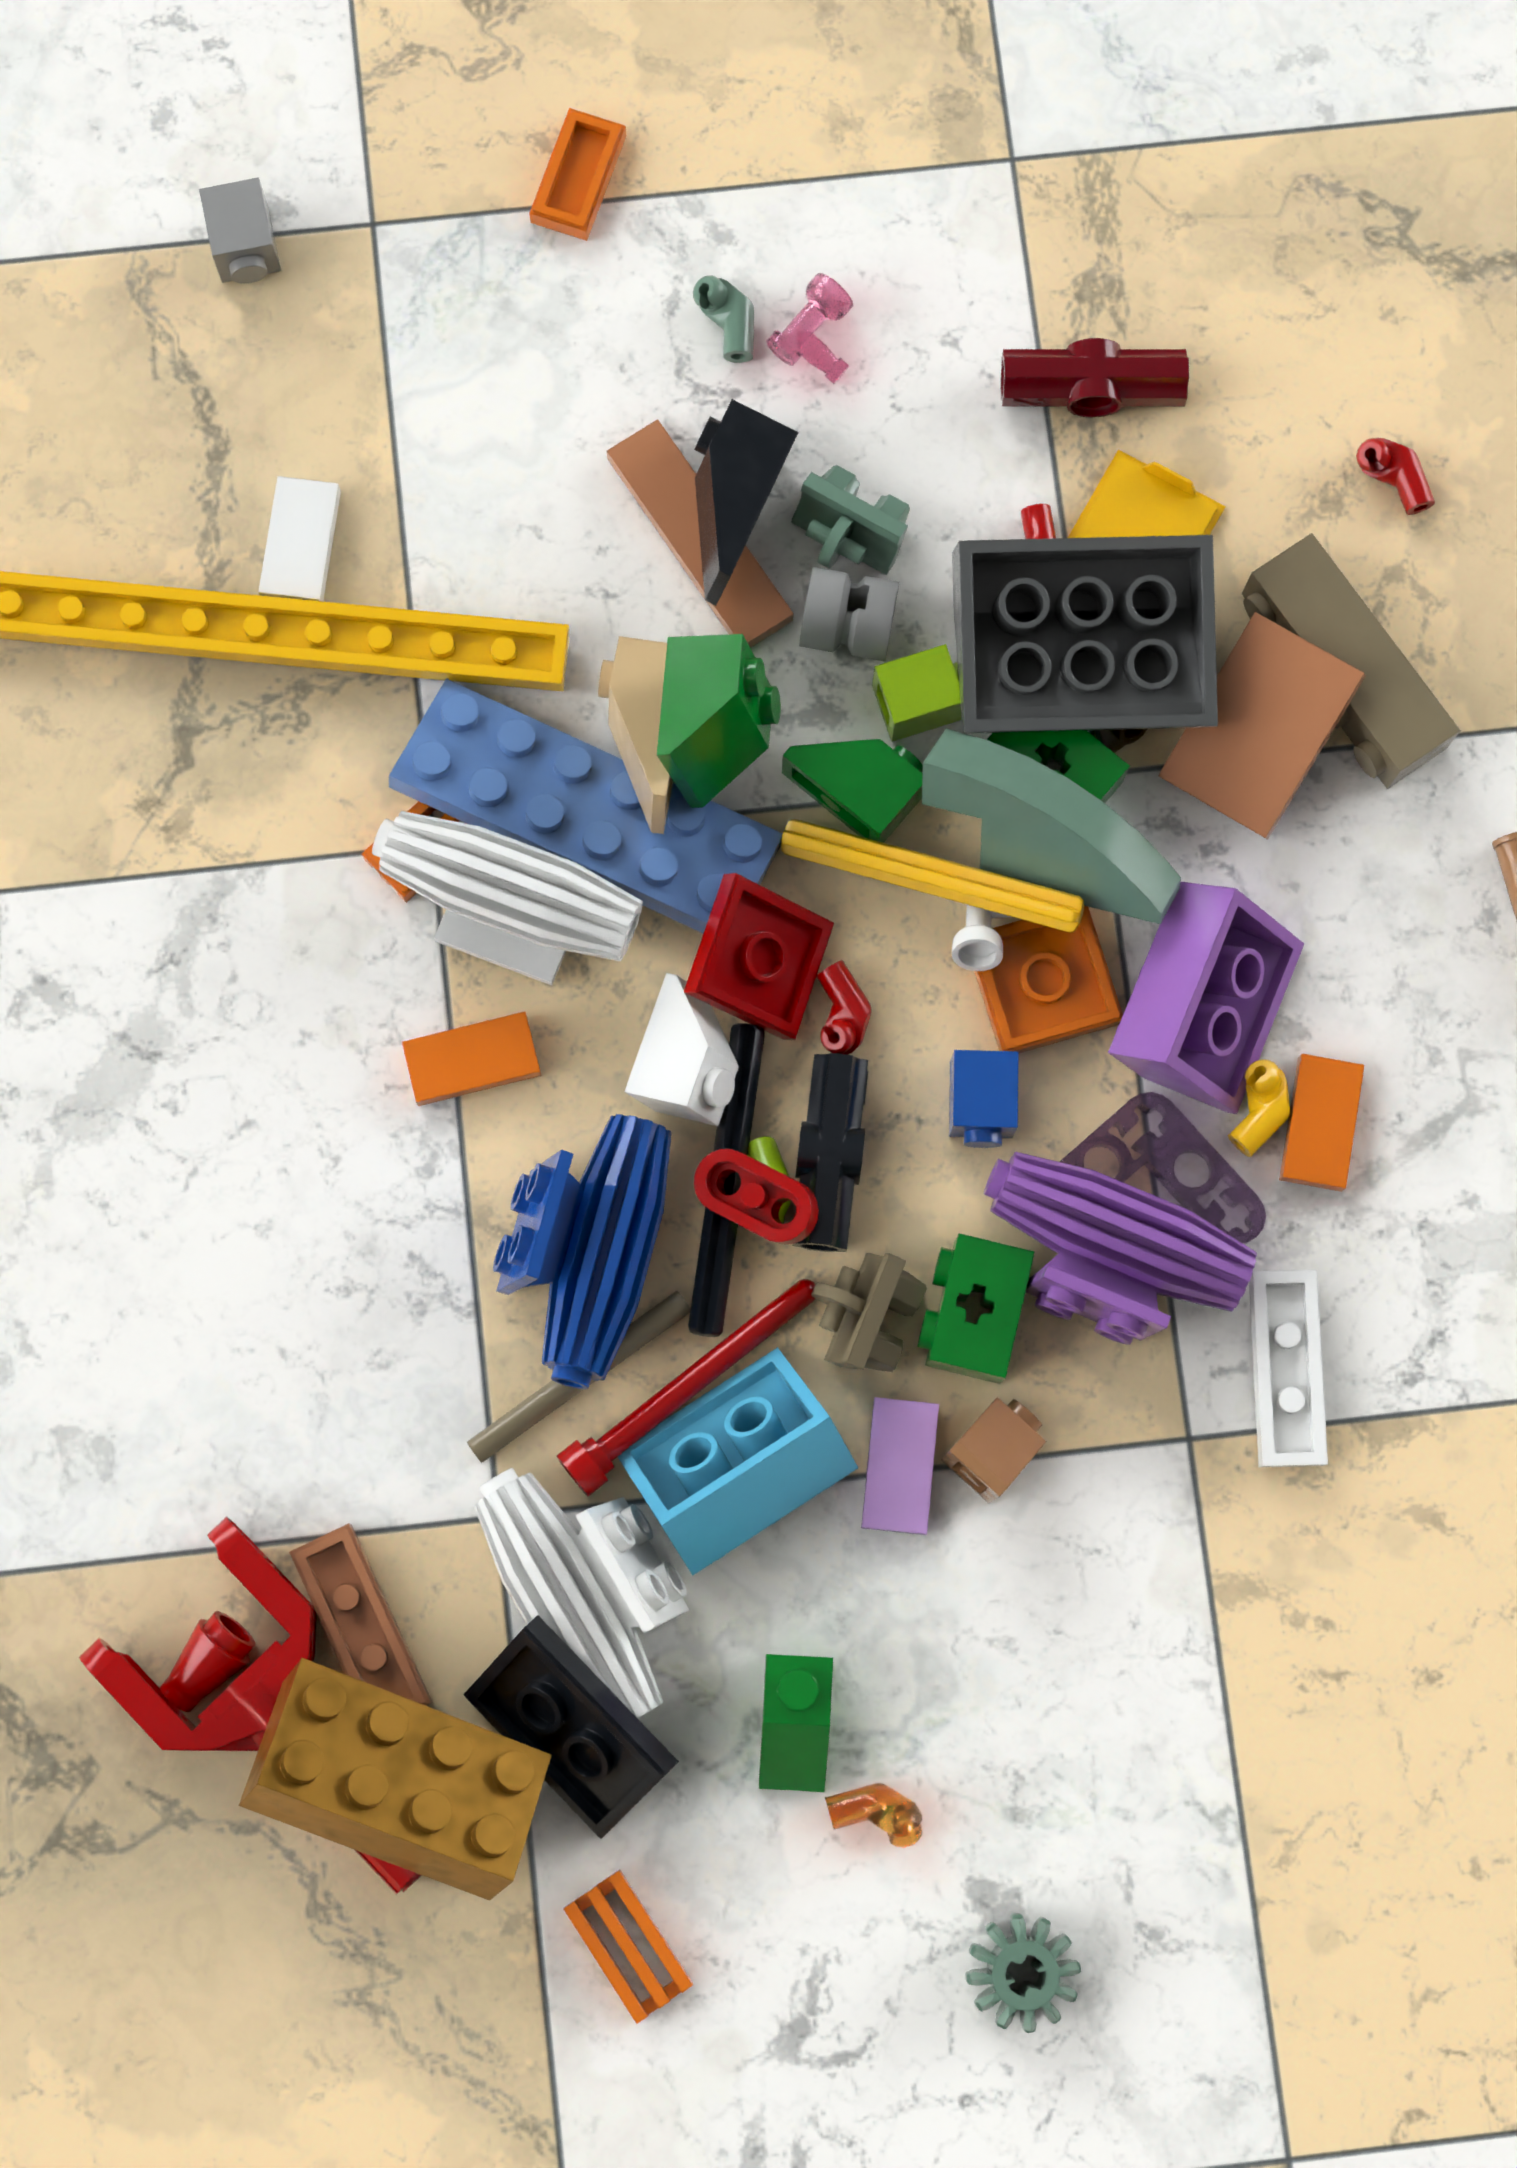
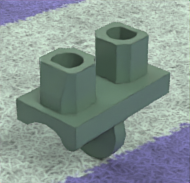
M838 465L833 466L822 477L811 472L802 485L801 498L791 523L806 530V536L823 545L817 562L830 569L839 556L842 555L858 565L863 562L887 575L895 564L908 525L905 523L910 511L909 504L889 494L887 496L882 495L875 506L870 505L856 497L860 486L856 476Z

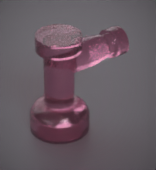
M817 273L806 287L808 303L782 332L774 331L766 340V343L770 350L784 363L793 366L802 356L811 365L826 373L825 377L835 384L850 365L841 357L837 359L828 346L813 333L826 319L833 321L842 319L853 307V301L844 288L834 279L823 273Z

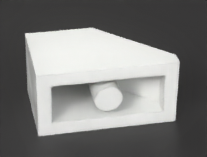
M666 973L624 1092L655 1112L718 1126L724 1108L733 1096L735 1076L739 1066L712 1006L684 993L687 982L678 975Z

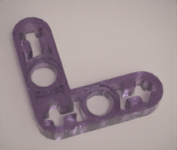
M1146 1092L1131 1098L1060 1161L1084 1167L1083 1161L1087 1151L1096 1147L1107 1148L1115 1153L1119 1161L1118 1174L1114 1179L1125 1183L1145 1165L1182 1207L1192 1211L1244 1245L1253 1241L1264 1228L1266 1220L1265 1207L1258 1195L1173 1102L1162 1094ZM1140 1109L1145 1114L1157 1110L1163 1117L1158 1124V1129L1163 1135L1157 1137L1149 1131L1141 1136L1131 1147V1149L1141 1154L1138 1159L1134 1160L1126 1144L1110 1134L1109 1131L1116 1127L1121 1138H1123L1135 1127L1139 1120L1134 1112L1135 1110ZM1186 1153H1193L1202 1157L1209 1169L1208 1179L1205 1184L1200 1187H1188L1179 1182L1174 1173V1164L1177 1157ZM1220 1179L1229 1188L1223 1190L1218 1196L1232 1209L1242 1204L1249 1211V1214L1244 1219L1245 1225L1249 1228L1246 1233L1239 1227L1232 1228L1229 1232L1222 1227L1220 1222L1226 1214L1214 1199L1208 1204L1206 1209L1197 1201L1209 1194Z

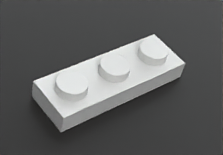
M1317 1270L1252 1271L1249 1281L1258 1467L1328 1465Z

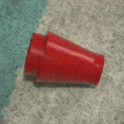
M215 1611L208 1620L200 1619L169 1677L160 1686L162 1694L180 1710L191 1712L199 1701L250 1663L248 1654L256 1645L253 1637L236 1620L220 1611Z

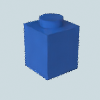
M954 1050L950 1060L949 1137H964V1146L973 1148L1002 1146V1138H1013L1018 1128L1019 1052Z

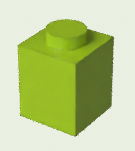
M946 644L874 667L872 688L891 742L962 720L958 663L952 662Z

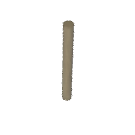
M675 1291L630 1324L609 1371L690 1313L691 1308L678 1291ZM552 1380L467 1441V1444L482 1463L584 1389L565 1386Z

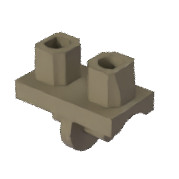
M866 1253L859 1271L842 1266L835 1286L819 1282L815 1284L811 1295L827 1304L819 1326L835 1332L824 1360L844 1368L864 1370L865 1367L888 1372L895 1370L903 1350V1340L879 1330L886 1311L890 1309L903 1316H913L919 1309L927 1289L924 1283L903 1270L906 1260L890 1253H885L884 1256Z

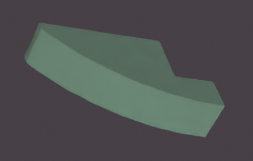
M947 728L923 762V805L982 819L980 869L1078 895L1084 900V906L1157 924L1162 923L1180 889L1181 877L1138 830L1103 801L1067 777L1025 755L991 741Z

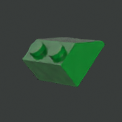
M743 634L668 637L657 757L691 808H703L769 748L771 724H778L780 720L781 702L779 690L776 686L770 685L765 676L763 660L755 657Z

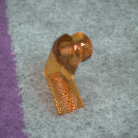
M874 1783L825 1797L833 1830L869 1820L887 1832L890 1843L900 1848L913 1846L922 1836V1825L920 1824L922 1822V1813L916 1803L883 1783Z

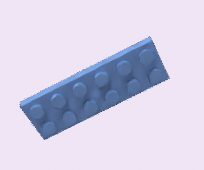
M447 678L389 774V788L464 823L486 828L574 861L642 900L643 906L703 934L723 875L737 873L760 885L781 846L783 833L718 803L710 801L703 808H691L674 783L664 834L652 833L622 759Z

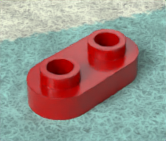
M733 1149L715 1150L705 1156L696 1169L694 1176L695 1192L700 1202L706 1208L769 1241L784 1245L800 1242L813 1231L817 1223L819 1214L818 1203L815 1195L806 1185L744 1153ZM737 1172L741 1178V1186L735 1194L728 1195L724 1188L725 1180L730 1174ZM793 1201L796 1206V1215L792 1221L783 1224L779 1218V1209L785 1202Z

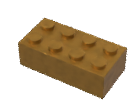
M301 1658L282 1683L238 1806L490 1901L514 1881L552 1755Z

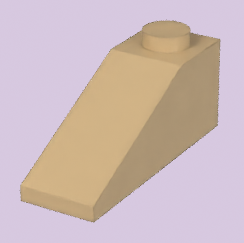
M619 636L614 661L603 660L598 697L609 698L608 725L650 831L652 833L664 834L673 780L657 757L667 643Z

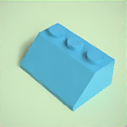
M778 1347L663 1420L618 1456L621 1464L692 1575L719 1560L725 1554L858 1469L831 1417Z

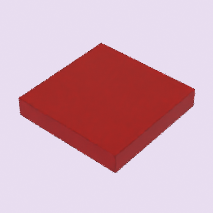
M737 873L724 874L684 993L749 1024L760 1026L764 1031L783 1040H795L834 922Z

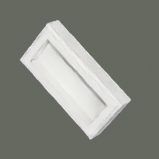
M277 476L258 591L260 596L313 601L324 600L341 495L338 483Z

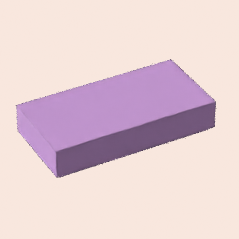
M874 1397L861 1523L862 1529L927 1535L939 1404Z

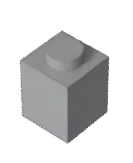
M259 177L199 189L212 257L222 283L229 281L253 283L263 279L269 273L281 271L269 208Z

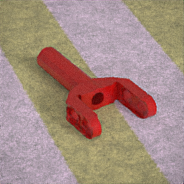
M226 1516L207 1534L216 1546L218 1559L291 1636L285 1642L276 1640L197 1716L202 1721L197 1727L162 1694L159 1686L130 1655L116 1652L103 1639L98 1638L79 1656L87 1670L161 1750L258 1751L283 1681L301 1658L312 1662L315 1659L317 1613L314 1606L253 1541ZM355 1850L396 1895L400 1891L404 1893L422 1876Z

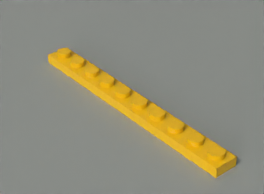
M0 571V639L434 680H446L447 678L456 682L564 691L570 637L568 624Z

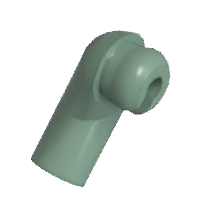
M713 275L700 278L694 286L693 298L702 312L724 330L723 358L734 363L751 361L753 359L754 306L752 302L736 287L722 278H717Z

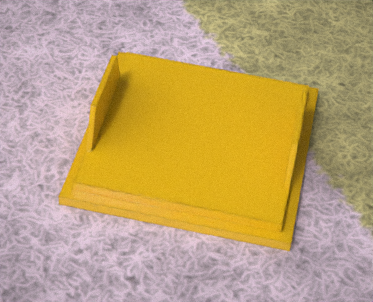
M1118 449L1068 538L1210 535L1226 506L1196 491L1191 480L1155 461L1145 464Z

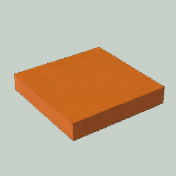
M1084 906L1080 924L1077 930L1072 933L1025 920L992 928L1002 938L1003 959L993 969L974 972L999 1051L1023 1053L1119 1025L1123 1013L1088 906Z

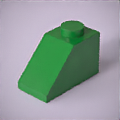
M881 739L790 746L783 754L782 774L858 836L884 843L922 799L923 764L906 748L897 745L892 749Z
M766 1654L759 1789L825 1792L833 1658Z

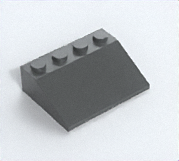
M1213 535L968 540L957 543L952 552L953 607L964 734L1203 728L1218 726Z

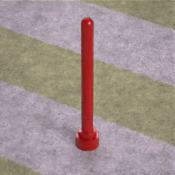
M809 1279L797 1281L598 1440L595 1441L590 1437L582 1444L575 1440L556 1455L561 1465L583 1493L589 1497L608 1482L605 1475L615 1468L612 1464L614 1459L816 1299L811 1295L815 1283Z

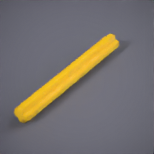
M798 819L789 820L782 834L781 849L785 855L1068 933L1077 930L1083 916L1084 900L1080 896Z

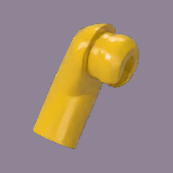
M1267 1059L1257 1060L1247 1068L1245 1080L1247 1083L1246 1093L1249 1114L1228 1135L1231 1143L1247 1157H1251L1287 1121L1290 1115L1288 1084L1285 1074L1274 1062Z

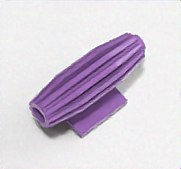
M1014 1152L1009 1163L1001 1159L996 1161L983 1194L993 1198L990 1209L992 1213L1058 1253L1028 1279L1025 1293L1037 1297L1034 1306L1043 1312L1066 1320H1071L1073 1313L1095 1321L1097 1322L1094 1329L1096 1333L1122 1344L1130 1345L1133 1338L1141 1341L1167 1328L1171 1316L1158 1311L1157 1295L1232 1312L1239 1304L1241 1297H1243L1255 1267L1257 1252L1192 1211L1092 1169Z

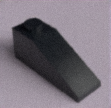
M733 399L721 421L711 416L709 417L694 449L705 455L695 476L704 596L705 601L715 606L735 569L799 433Z

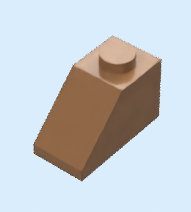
M997 1397L945 1454L941 1461L989 1504L1004 1493L1047 1442L1037 1433L1042 1423L1017 1400L1013 1399L1006 1405Z

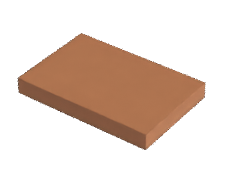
M1254 612L1217 675L1218 726L1186 728L1158 776L1268 840L1366 677V674Z

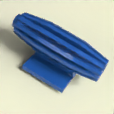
M616 1114V1116H610L579 1182L569 1173L574 1154L560 1150L543 1163H537L529 1175L522 1174L516 1184L510 1207L512 1211L518 1212L512 1236L506 1234L503 1236L493 1264V1271L501 1274L496 1292L510 1295L521 1288L550 1284L542 1364L553 1370L551 1380L559 1384L578 1389H589L591 1380H605L638 1308L664 1212L671 1144V1131L666 1130V1127L660 1124L653 1123V1121L631 1115Z

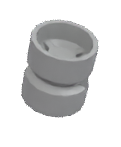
M813 567L799 646L834 652L842 644L847 645L851 656L885 661L899 582L865 576L858 584L851 582L846 572Z

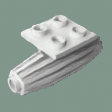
M401 811L394 821L385 819L382 822L372 848V854L380 857L379 870L382 873L446 909L435 934V942L549 985H553L566 951L621 961L632 941L642 911V900L578 863L476 825Z
M510 1468L481 1485L479 1489L484 1498L475 1504L474 1508L501 1581L526 1625L539 1615L637 1718L664 1703L635 1627H640L642 1632L646 1633L687 1612L689 1608L683 1600V1597L686 1596L683 1580L676 1569L667 1561L662 1563L649 1541L653 1538V1532L642 1511L633 1504L629 1506L624 1497L588 1508L576 1515L577 1520L582 1526L579 1532L532 1473L518 1477L515 1470Z

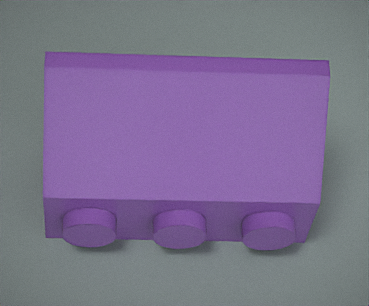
M1181 882L1176 897L1162 923L1159 925L1108 1053L1144 1079L1227 1113L1237 1114L1246 1093V1070L1250 1064L1259 1060L1304 943L1236 888Z

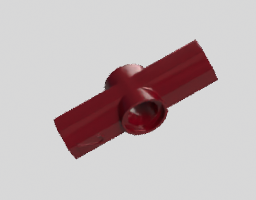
M1088 338L1075 341L1067 349H1003L1000 377L1002 407H1067L1068 411L1073 415L1093 418L1112 415L1118 412L1121 407H1185L1188 398L1189 357H1187L1186 349H1121L1120 345L1115 341L1104 338Z

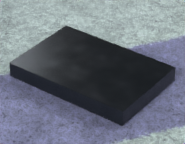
M539 1615L520 1631L463 1694L502 1736L552 1755L544 1780L600 1839L679 1762Z

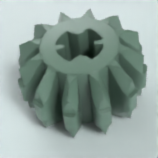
M1012 1913L1009 1921L1012 1936L1006 1938L1002 1930L994 1922H990L985 1926L987 1935L997 1944L993 1950L990 1951L981 1944H971L969 1953L977 1960L987 1963V1968L967 1971L965 1978L969 1985H991L977 1996L974 2003L983 2012L1001 2001L995 2019L997 2026L1006 2029L1011 2024L1016 2010H1020V2022L1023 2030L1026 2033L1035 2032L1037 2025L1034 2011L1041 2008L1044 2015L1053 2024L1061 2020L1059 2011L1050 2002L1055 1994L1065 2001L1074 2002L1078 1993L1069 1985L1061 1983L1060 1977L1079 1974L1081 1966L1076 1960L1056 1961L1072 1944L1066 1934L1058 1935L1044 1945L1050 1932L1051 1922L1048 1919L1039 1917L1034 1923L1030 1935L1026 1936V1923L1020 1913ZM1027 1955L1036 1957L1037 1960L1031 1963V1966L1039 1973L1036 1982L1023 1981L1019 1990L1011 1988L1009 1985L1014 1983L1015 1980L1008 1972L1006 1973L1010 1962L1022 1964Z

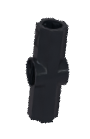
M814 1054L807 1121H802L795 1178H800V1182L813 1192L818 1203L819 1214L813 1231L805 1239L792 1244V1246L822 1252L847 1251L854 1184L859 1185L864 1150L865 1128H861V1120L866 1098L869 1072L867 1071L868 1060L846 1054Z

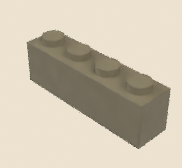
M1313 533L1251 573L1242 592L1245 598L1243 604L1250 619L1254 612H1257L1366 674L1335 728L1341 727L1355 745L1353 748L1354 756L1367 775L1372 778L1378 777L1388 789L1449 747L1461 730Z

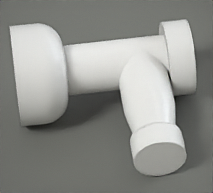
M967 905L966 927L957 932L953 939V961L961 968L970 971H986L998 966L1003 959V941L999 933L991 928V918L1010 916Z

